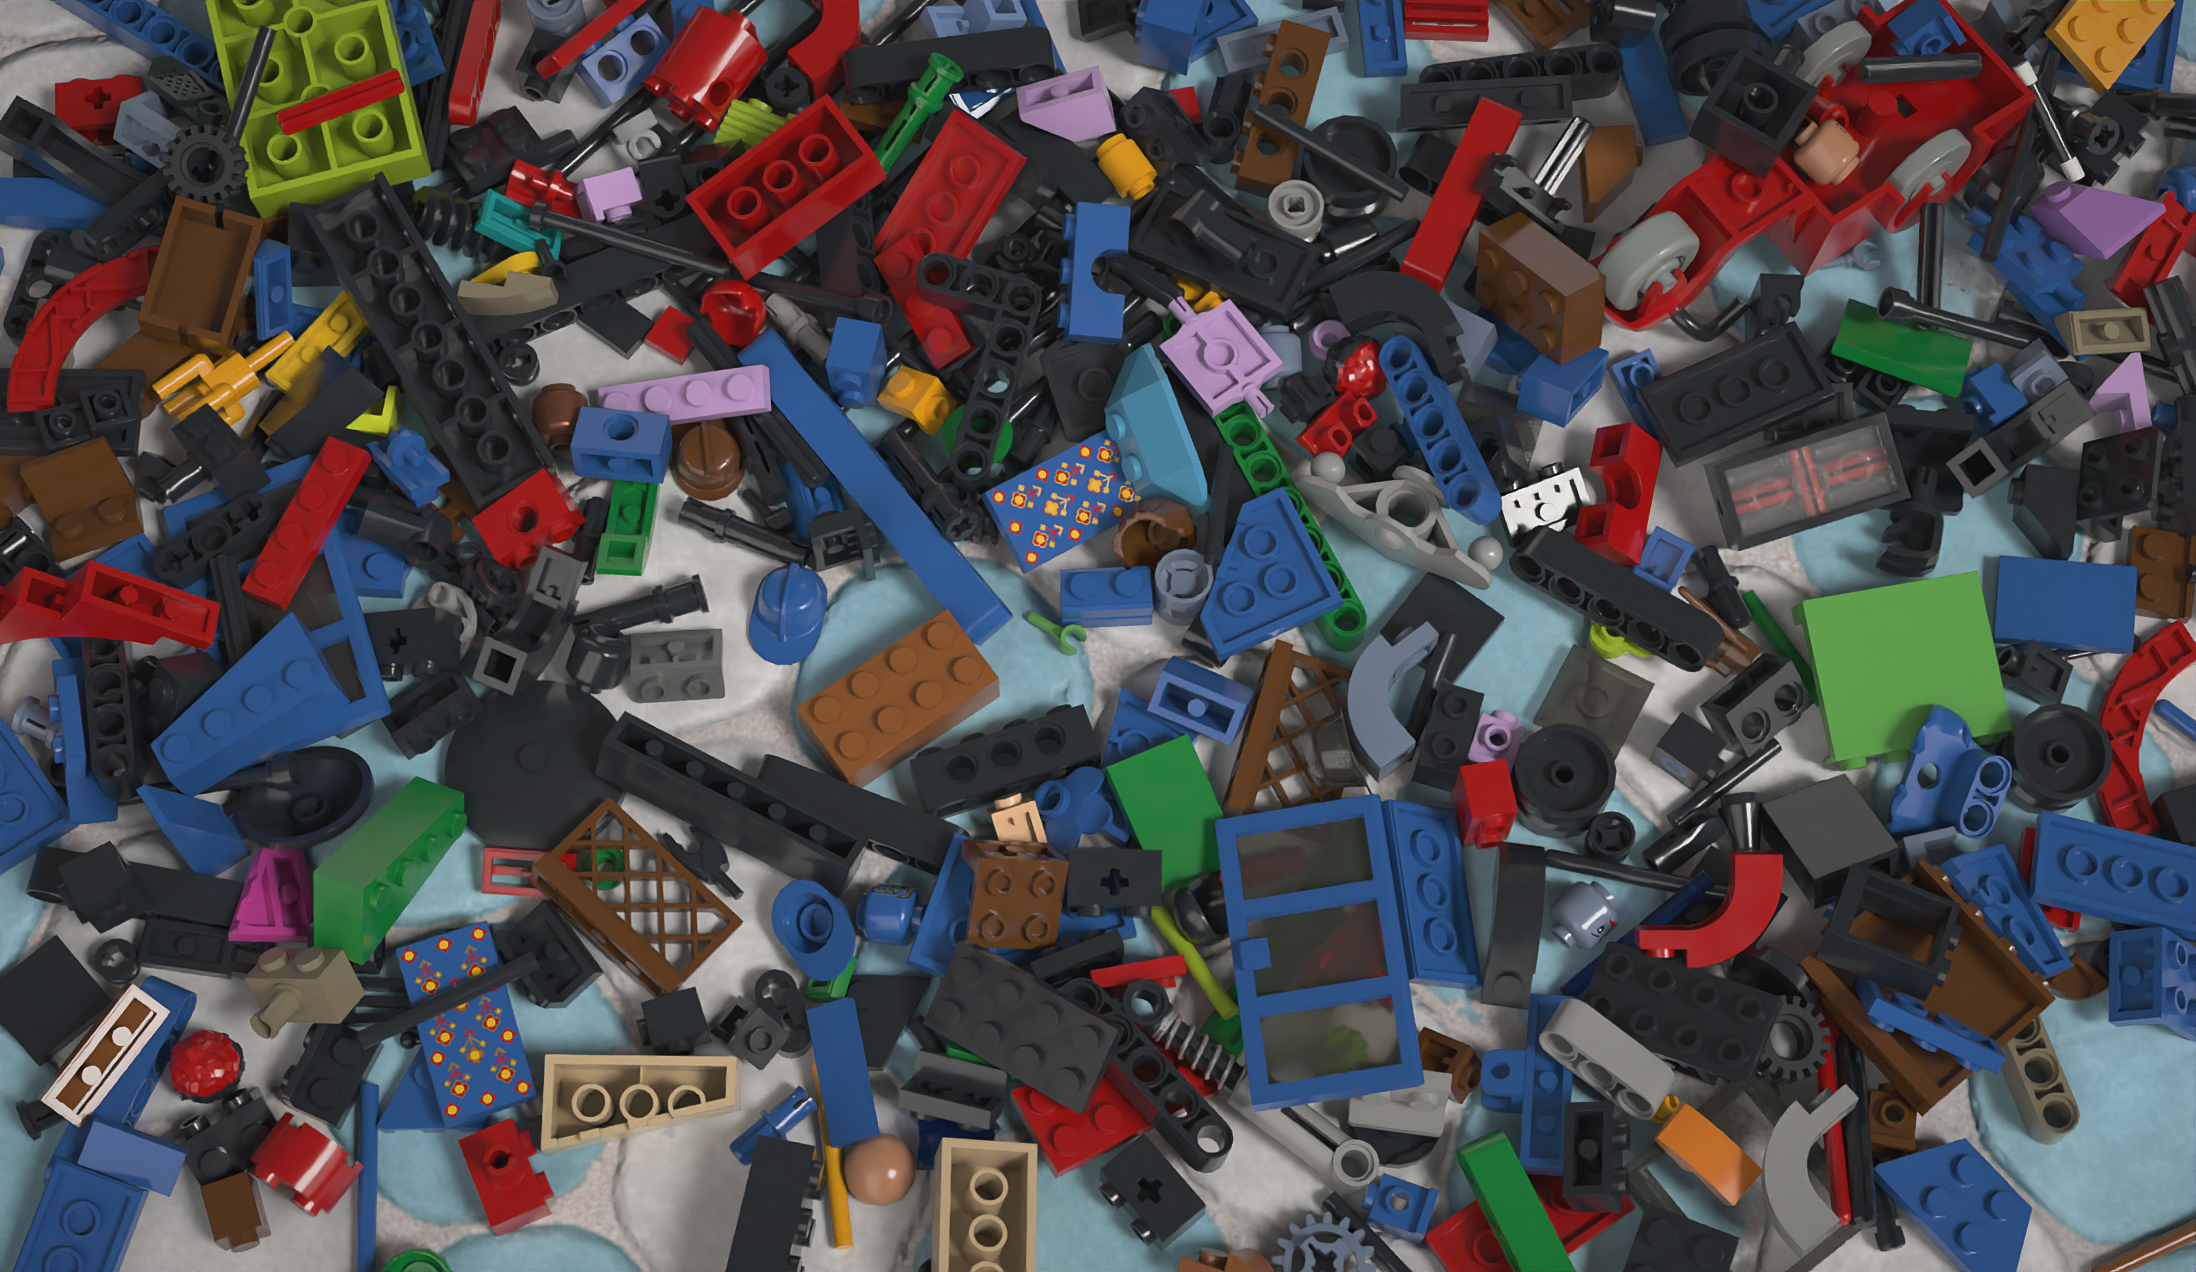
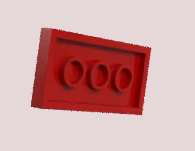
M953 109L876 236L877 257L904 237L914 236L925 255L938 252L966 260L1028 158L961 110ZM935 272L941 284L948 280L945 274Z
M1151 1036L1149 1037V1040L1206 1101L1219 1095L1218 1083L1211 1078L1205 1080V1073L1198 1068L1191 1069L1192 1063L1185 1058L1179 1060L1178 1053L1172 1048L1165 1050V1043L1163 1041L1155 1042V1038L1151 1039ZM1121 1040L1119 1041L1117 1047L1123 1045ZM1137 1068L1133 1070L1135 1077L1140 1081L1151 1082L1155 1080L1153 1074L1147 1069ZM1105 1074L1088 1112L1080 1115L1027 1084L1011 1091L1009 1097L1055 1179L1154 1129ZM1168 1103L1165 1105L1168 1113L1177 1117L1186 1112L1180 1104Z
M1527 1174L1568 1256L1629 1215L1636 1208L1628 1196H1622V1212L1574 1213L1563 1197V1176ZM1477 1200L1431 1230L1423 1238L1446 1272H1513Z

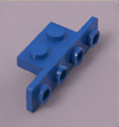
M83 657L55 659L52 661L55 694L48 695V710L50 723L58 722L60 735H53V753L55 763H63L70 823L80 825L116 821L118 819L117 802L109 799L103 793L92 768Z

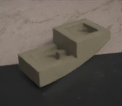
M508 271L504 287L461 280L457 297L467 314L502 316L528 313L557 304L559 294L550 277Z

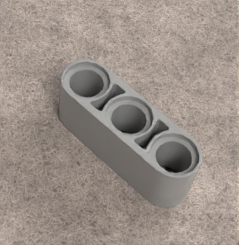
M1574 998L1562 1000L1539 1037L1542 1048L1550 1056L1611 1102H1614L1623 1111L1641 1120L1653 1118L1675 1081L1674 1072L1665 1062L1592 1007Z

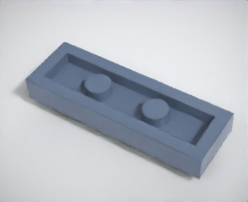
M1337 6L1284 19L1331 33L1325 56L1346 51L1349 48V38ZM1282 20L1216 37V49L1225 74L1228 75L1230 73L1246 77L1258 74L1259 70L1268 71L1271 59L1263 57L1269 33L1274 32L1278 34Z

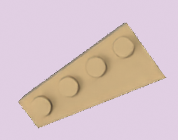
M545 1054L541 1151L551 1156L740 1111L742 1063L735 1056Z

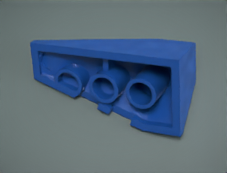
M145 784L136 789L162 831L194 873L216 877L251 855L243 842L247 836L239 825L236 813L227 817L217 803Z

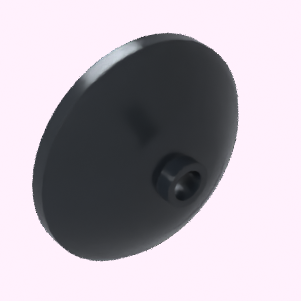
M317 746L294 751L299 756L303 767L304 778L302 787L288 791H278L277 788H270L267 784L243 788L236 806L237 819L243 833L248 839L259 846L284 851L309 849L337 838L360 819L373 798L375 782L368 763L359 754L349 749L335 746Z

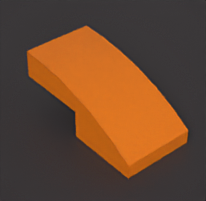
M1682 1103L1653 1137L1684 1171L1694 1172L1724 1205L1734 1206L1762 1173V1169L1736 1143L1687 1103Z

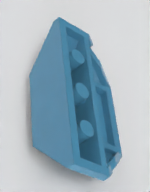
M1151 343L1142 345L1128 355L1124 361L1104 409L1106 428L1110 437L1118 445L1122 456L1123 473L1126 479L1132 482L1135 492L1145 498L1161 497L1179 502L1187 507L1192 519L1195 520L1208 513L1211 497L1207 494V483L1203 469L1168 377L1160 361L1155 357Z

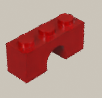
M1633 422L1597 428L1589 468L1601 477L1605 485L1606 503L1580 507L1573 539L1621 567L1640 565L1663 450L1661 443Z

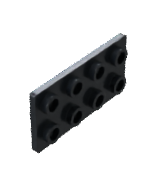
M1609 941L1606 944L1582 1001L1665 1062L1674 1073L1715 1086L1718 1077L1744 1086L1750 1084L1783 1004L1781 998L1777 995L1695 968H1687L1686 965L1665 958L1648 957L1647 952L1613 941Z

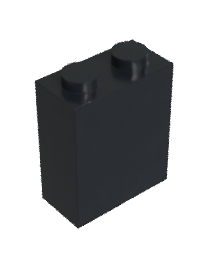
M1845 773L1828 780L1818 781L1812 786L1788 795L1776 797L1772 801L1762 804V835L1773 850L1783 854L1784 867L1814 910L1836 902L1839 890L1852 862L1892 878H1898V845Z

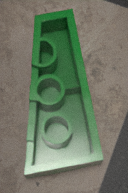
M418 776L414 777L313 872L314 947L320 949H343L349 961L364 965L454 842L463 834L467 823V815L464 813V793Z

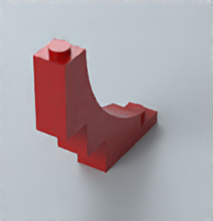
M90 559L69 581L24 566L6 587L0 586V645L49 637L106 638L154 645L163 636L206 651L214 641L220 603Z

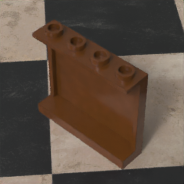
M1922 858L1900 881L1961 904L1955 923L1963 925V929L1954 951H1946L1944 958L1951 960L1952 964L1942 987L1933 985L1925 1002L1917 998L1915 1000L1923 1004L1929 1010L1928 1015L1933 1018L1937 1012L1945 1013L1995 1040L2000 1048H2002L2045 1011L2056 998L2050 993L2051 987L2046 979L2035 970L2029 971L2017 958V951L2012 943L2002 935L1996 936L1983 922L1984 916L1978 907L1969 900L1963 901L1951 888L1948 876L1935 865L1930 866ZM1864 910L1853 920L1849 934L1925 963L1933 935L1869 910ZM1819 950L1811 952L1798 964L1810 979L1806 984L1810 991L1815 988L1818 990L1819 1006L1922 1117L1975 1072L1956 1062L1953 1058L1954 1054L1941 1048H1938L1937 1052L1926 1050L1911 1040V1034L1895 1028L1894 1032H1888L1868 1020L1869 1015L1853 986L1857 975L1816 959ZM1876 983L1877 987L1883 989L1884 991L1892 995L1895 992H1898L1897 990Z

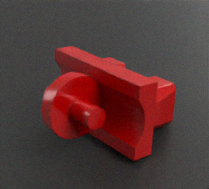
M519 159L515 160L503 196L531 210L537 200L551 203L553 211L580 218L581 212L573 190L578 184L562 178L563 172L557 169L547 172Z
M1349 391L1340 393L1314 418L1295 440L1312 455L1313 459L1320 453L1327 451L1336 453L1342 458L1351 448L1352 441L1373 425V422L1377 419V414L1365 398L1355 399Z

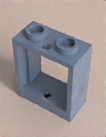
M208 87L214 93L213 98L218 104L223 106L224 111L230 117L231 111L228 99ZM150 90L121 102L113 139L161 169L165 166V162H162V156L167 154L169 149L166 147L169 140L173 141L177 137L176 133L181 130V128L168 120L179 115L186 116L156 92ZM156 144L159 145L160 151L157 150ZM211 155L208 158V160L210 161L211 159H213L215 155ZM192 169V173L195 174L197 172V169Z

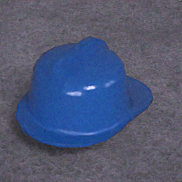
M792 562L790 566L785 565L773 569L762 579L756 592L750 618L749 638L754 651L765 661L775 665H792L804 660L815 649L820 638L827 606V588L823 579L812 569L806 567L801 569L798 563Z
M801 879L790 882L779 891L773 902L771 919L774 932L801 970L810 978L823 982L836 979L846 971L853 959L856 945L855 932L849 919L848 910L842 900L815 881Z

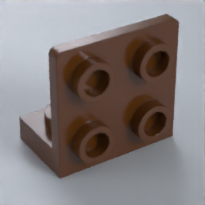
M101 436L20 465L21 476L49 522L51 547L59 563L145 532L140 498L106 437Z
M963 839L961 858L975 872L965 939L968 938L984 948L1045 950L1056 946L1069 861L1051 843Z

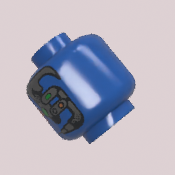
M878 883L870 888L868 893H863L859 899L856 912L857 927L863 930L866 939L870 942L902 947L908 946L915 939L927 905L921 904L919 894L914 888Z

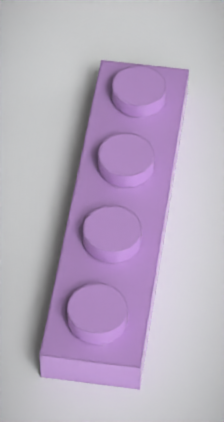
M763 364L598 388L599 408L667 414L670 418V425L771 411L769 368Z

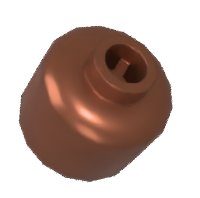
M555 383L546 385L541 388V393L536 395L531 401V421L544 443L549 445L551 451H571V443L581 406L589 407L588 400L583 393L577 391L575 386L571 384Z

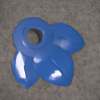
M1080 767L1075 769L1064 781H1047L1035 792L1034 800L1040 819L1046 823L1045 835L1047 842L1051 843L1062 854L1068 855V849L1078 848L1082 833L1088 835L1099 833L1113 819L1111 805L1105 798L1097 794L1104 779V772L1097 768Z

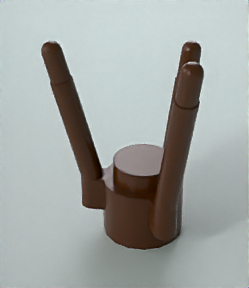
M1680 586L1678 593L1690 605L1716 619L1724 632L1725 638L1715 650V653L1721 659L1718 661L1710 657L1705 666L1714 669L1724 678L1731 671L1737 675L1753 662L1763 648L1739 629L1732 630L1725 623L1718 608L1706 597L1699 599L1686 587Z

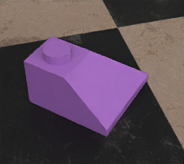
M2058 181L2049 185L2043 194L2029 205L2035 220L2040 223L2042 230L2054 240L2067 245L2075 254L2107 260L2166 212L2165 206L2162 203L2066 181Z

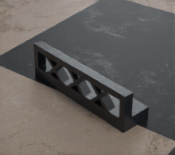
M1571 75L1400 84L1398 86L1400 117L1396 120L1397 133L1466 129L1483 96L1523 112L1519 126L1562 124L1573 118Z

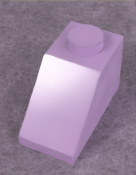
M1099 65L1016 88L1019 115L1023 122L1073 142L1088 138H1098L1106 133L1116 131L1112 102Z

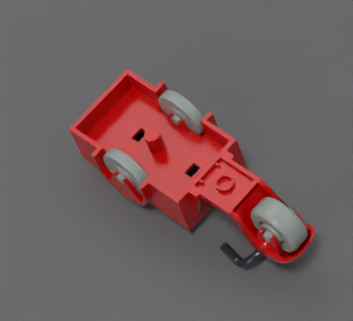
M1904 0L1880 16H1877L1868 5L1860 8L1854 21H1848L1836 26L1804 50L1805 62L1795 74V76L1820 89V93L1830 102L1841 104L1846 108L1849 117L1846 131L1859 143V151L1856 155L1860 159L1858 165L1838 185L1835 186L1832 182L1818 185L1811 178L1806 180L1792 164L1794 162L1793 156L1797 148L1787 145L1764 180L1709 148L1702 162V167L1678 181L1664 194L1658 203L1654 202L1630 227L1613 235L1611 243L1603 254L1588 261L1600 273L1606 276L1604 317L1617 327L1633 332L1648 331L1670 318L1677 327L1693 339L1704 343L1713 341L1728 330L1749 309V305L1741 297L1737 296L1706 325L1696 320L1684 308L1698 297L1737 250L1765 234L1796 270L1806 278L1882 228L1889 234H1896L1907 230L1920 222V207L1922 204L1929 202L1944 204L1974 175L1987 159L2000 153L2007 146L2034 102L2036 95L1947 0L1937 1L1951 15L1966 41L1960 46L1955 41L1939 54L1979 53L1983 63V70L1976 78L1863 83L1860 79L1858 67L1864 58L1898 56L1890 44L1896 38L1887 24L1918 0ZM1897 101H1904L1914 114L1905 119L1897 110Z

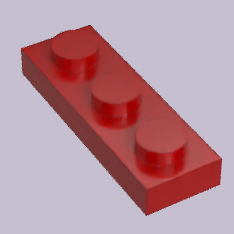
M906 236L873 260L937 371H945L978 347L957 311L930 304L924 301L918 294L916 288L917 265L925 254L914 236ZM935 272L926 275L925 279L928 283L941 285Z

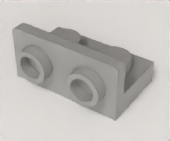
M1357 1061L1355 1071L1388 1065ZM1423 1070L1425 1083L1421 1086L1350 1097L1348 1124L1355 1127L1440 1137L1444 1129L1445 1108L1451 1092L1452 1074Z

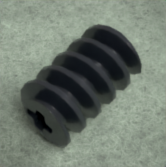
M423 186L413 195L407 209V214L415 227H417L416 229L424 242H427L432 236V243L435 247H442L447 242V248L450 252L457 253L462 248L464 256L468 258H473L478 252V259L482 263H488L493 258L500 244L474 230L475 223L480 218L477 216L478 210L482 207L480 203L468 202L463 197H453L445 191L438 192L431 186Z

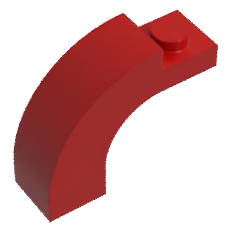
M810 0L822 14L821 22L811 35L787 51L789 67L801 71L806 76L809 85V95L814 101H817L826 93L829 94L844 80L842 56L847 51L861 46L862 32L859 0Z
M1730 850L1729 885L1720 907L1708 918L1690 925H1635V945L1639 949H1647L1648 957L1657 958L1675 957V949H1682V963L1687 968L1714 965L1737 955L1758 938L1776 910L1782 889L1783 854L1776 850Z

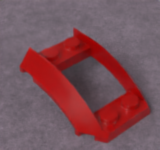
M2171 190L2164 192L2155 201L2164 204L2166 212L2136 235L2114 275L2103 280L2108 290L2130 308L2146 307L2148 322L2156 327L2141 289L2166 279L2182 250L2196 258V211L2190 213L2175 201L2176 194Z

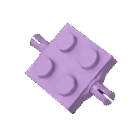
M1182 296L1177 297L1176 301L1173 300L1169 304L1168 310L1179 320L1182 327L1176 335L1159 345L1158 354L1208 414L1213 418L1232 404L1246 400L1260 419L1264 418L1266 414L1269 415L1273 411L1274 405L1260 391V387L1264 382L1282 371V360L1230 299L1213 310L1196 314Z

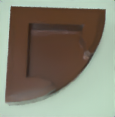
M2077 952L2069 958L2073 964L2071 968L2061 974L2052 976L2047 981L2051 987L2050 993L2052 995L2071 1001L2093 998L2109 987V981Z

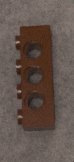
M1282 19L1278 34L1274 32L1269 33L1263 57L1271 59L1268 71H1258L1252 95L1260 97L1258 106L1261 103L1267 106L1272 104L1283 105L1289 112L1285 116L1305 127L1331 33ZM1285 65L1293 66L1300 75L1297 77H1287L1281 73L1279 68ZM1248 109L1241 134L1249 136L1245 150L1236 148L1230 173L1238 175L1234 186L1235 190L1269 199L1275 187L1282 182L1290 181L1300 144L1254 119L1255 111ZM1265 142L1270 143L1276 147L1278 153L1265 155L1258 150L1257 145Z

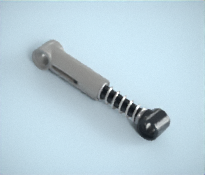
M1141 979L1133 982L1126 988L1117 1005L1148 1038L1151 1036V1039L1155 1038V1042L1163 1041L1165 1043V1050L1172 1048L1178 1053L1179 1060L1185 1058L1192 1063V1070L1198 1068L1205 1073V1080L1211 1078L1218 1083V1090L1226 1089L1231 1093V1096L1226 1101L1229 1105L1320 1173L1332 1191H1336L1340 1195H1353L1361 1191L1376 1177L1379 1170V1158L1372 1146L1362 1140L1352 1139L1308 1104L1254 1112L1251 1103L1247 1065H1239L1235 1061V1055L1228 1056L1222 1052V1045L1215 1046L1209 1042L1208 1034L1200 1035L1196 1032L1195 1024L1188 1026L1182 1021V1014H1178L1174 1009H1171L1174 1005L1169 1002L1166 990L1159 983L1153 980ZM1143 999L1147 1001L1152 1007L1153 1015L1149 1017L1137 1015L1132 1009L1131 1000ZM1268 1075L1269 1084L1279 1083ZM1343 1157L1352 1158L1359 1164V1178H1352L1346 1175L1341 1166V1159Z

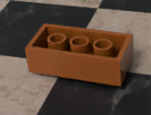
M945 609L797 706L799 725L839 780L863 788L999 698V677L948 609Z

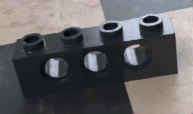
M1064 704L1052 708L1046 713V716L1029 721L1027 718L1011 721L1003 727V730L989 735L983 732L968 735L960 741V744L946 749H942L939 746L925 749L918 753L915 759L910 760V769L924 812L941 819H946L992 804L994 799L1009 793L1020 792L1022 794L1038 789L1043 783L1050 780H1065L1075 769L1088 766L1099 769L1101 768V750L1084 704L1072 707L1070 704ZM1051 739L1059 744V748L1054 752L1045 753L1038 750L1036 745L1041 740ZM1001 753H1008L1016 758L1015 763L1008 767H1000L992 760ZM958 767H965L973 772V775L965 781H956L949 776L951 771Z

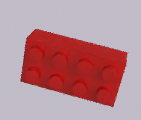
M826 93L684 198L745 281H747L888 177L875 153L828 93Z

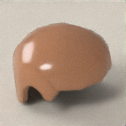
M880 1133L879 1137L856 1142L847 1153L844 1162V1176L850 1192L864 1204L887 1206L901 1200L913 1186L915 1179L914 1156L908 1145L897 1136L889 1133Z

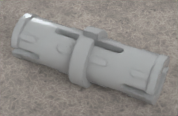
M776 293L772 294L765 302L766 314L787 333L786 338L792 345H799L821 369H826V361L832 339L817 326L818 320L813 315L805 314L789 297Z

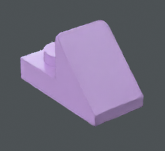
M2140 352L2131 353L2089 400V403L2096 412L2115 411L2113 424L2116 435L2152 426Z

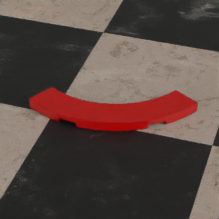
M161 244L134 249L126 252V256L116 258L103 265L101 263L93 265L61 287L41 307L28 325L26 335L11 365L7 393L8 412H35L55 407L58 378L71 349L85 331L103 315L119 305L146 294Z
M2181 619L2162 628L2135 651L2112 680L2102 700L2096 719L2107 732L2113 751L2111 772L2102 787L2095 791L2098 808L2105 826L2147 836L2157 833L2162 828L2146 794L2142 773H2140L2139 748L2142 744L2149 711L2159 694L2175 677L2196 664V643Z

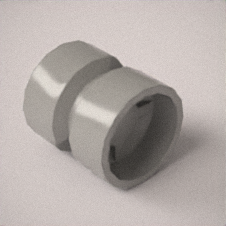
M1290 180L1282 182L1274 188L1269 196L1266 224L1310 243L1317 244V236L1321 230L1324 209L1321 193L1314 185L1306 181Z

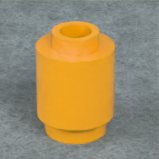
M1117 134L1105 141L1097 149L1096 156L1100 160L1098 166L1113 183L1121 198L1132 197L1134 200H1137L1153 189L1155 186L1153 180L1157 172L1132 139L1127 140L1124 134Z

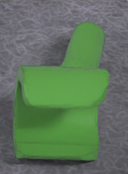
M1032 611L1028 616L1030 622L1058 640V648L1066 656H1073L1078 651L1074 646L1066 642V636H1075L1082 642H1085L1087 639L1086 631L1079 625L1072 624L1063 628L1035 611Z

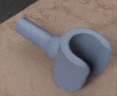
M1862 241L1854 247L1853 252L1838 256L1819 270L1858 264L1864 270L1875 271L1881 267L1882 262L1879 260L1864 262L1863 258L1868 251L1878 250L1879 247L1869 241Z

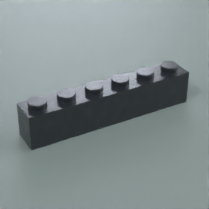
M624 711L602 742L595 775L792 878L815 881L840 899L858 872L870 839L869 837L644 720Z

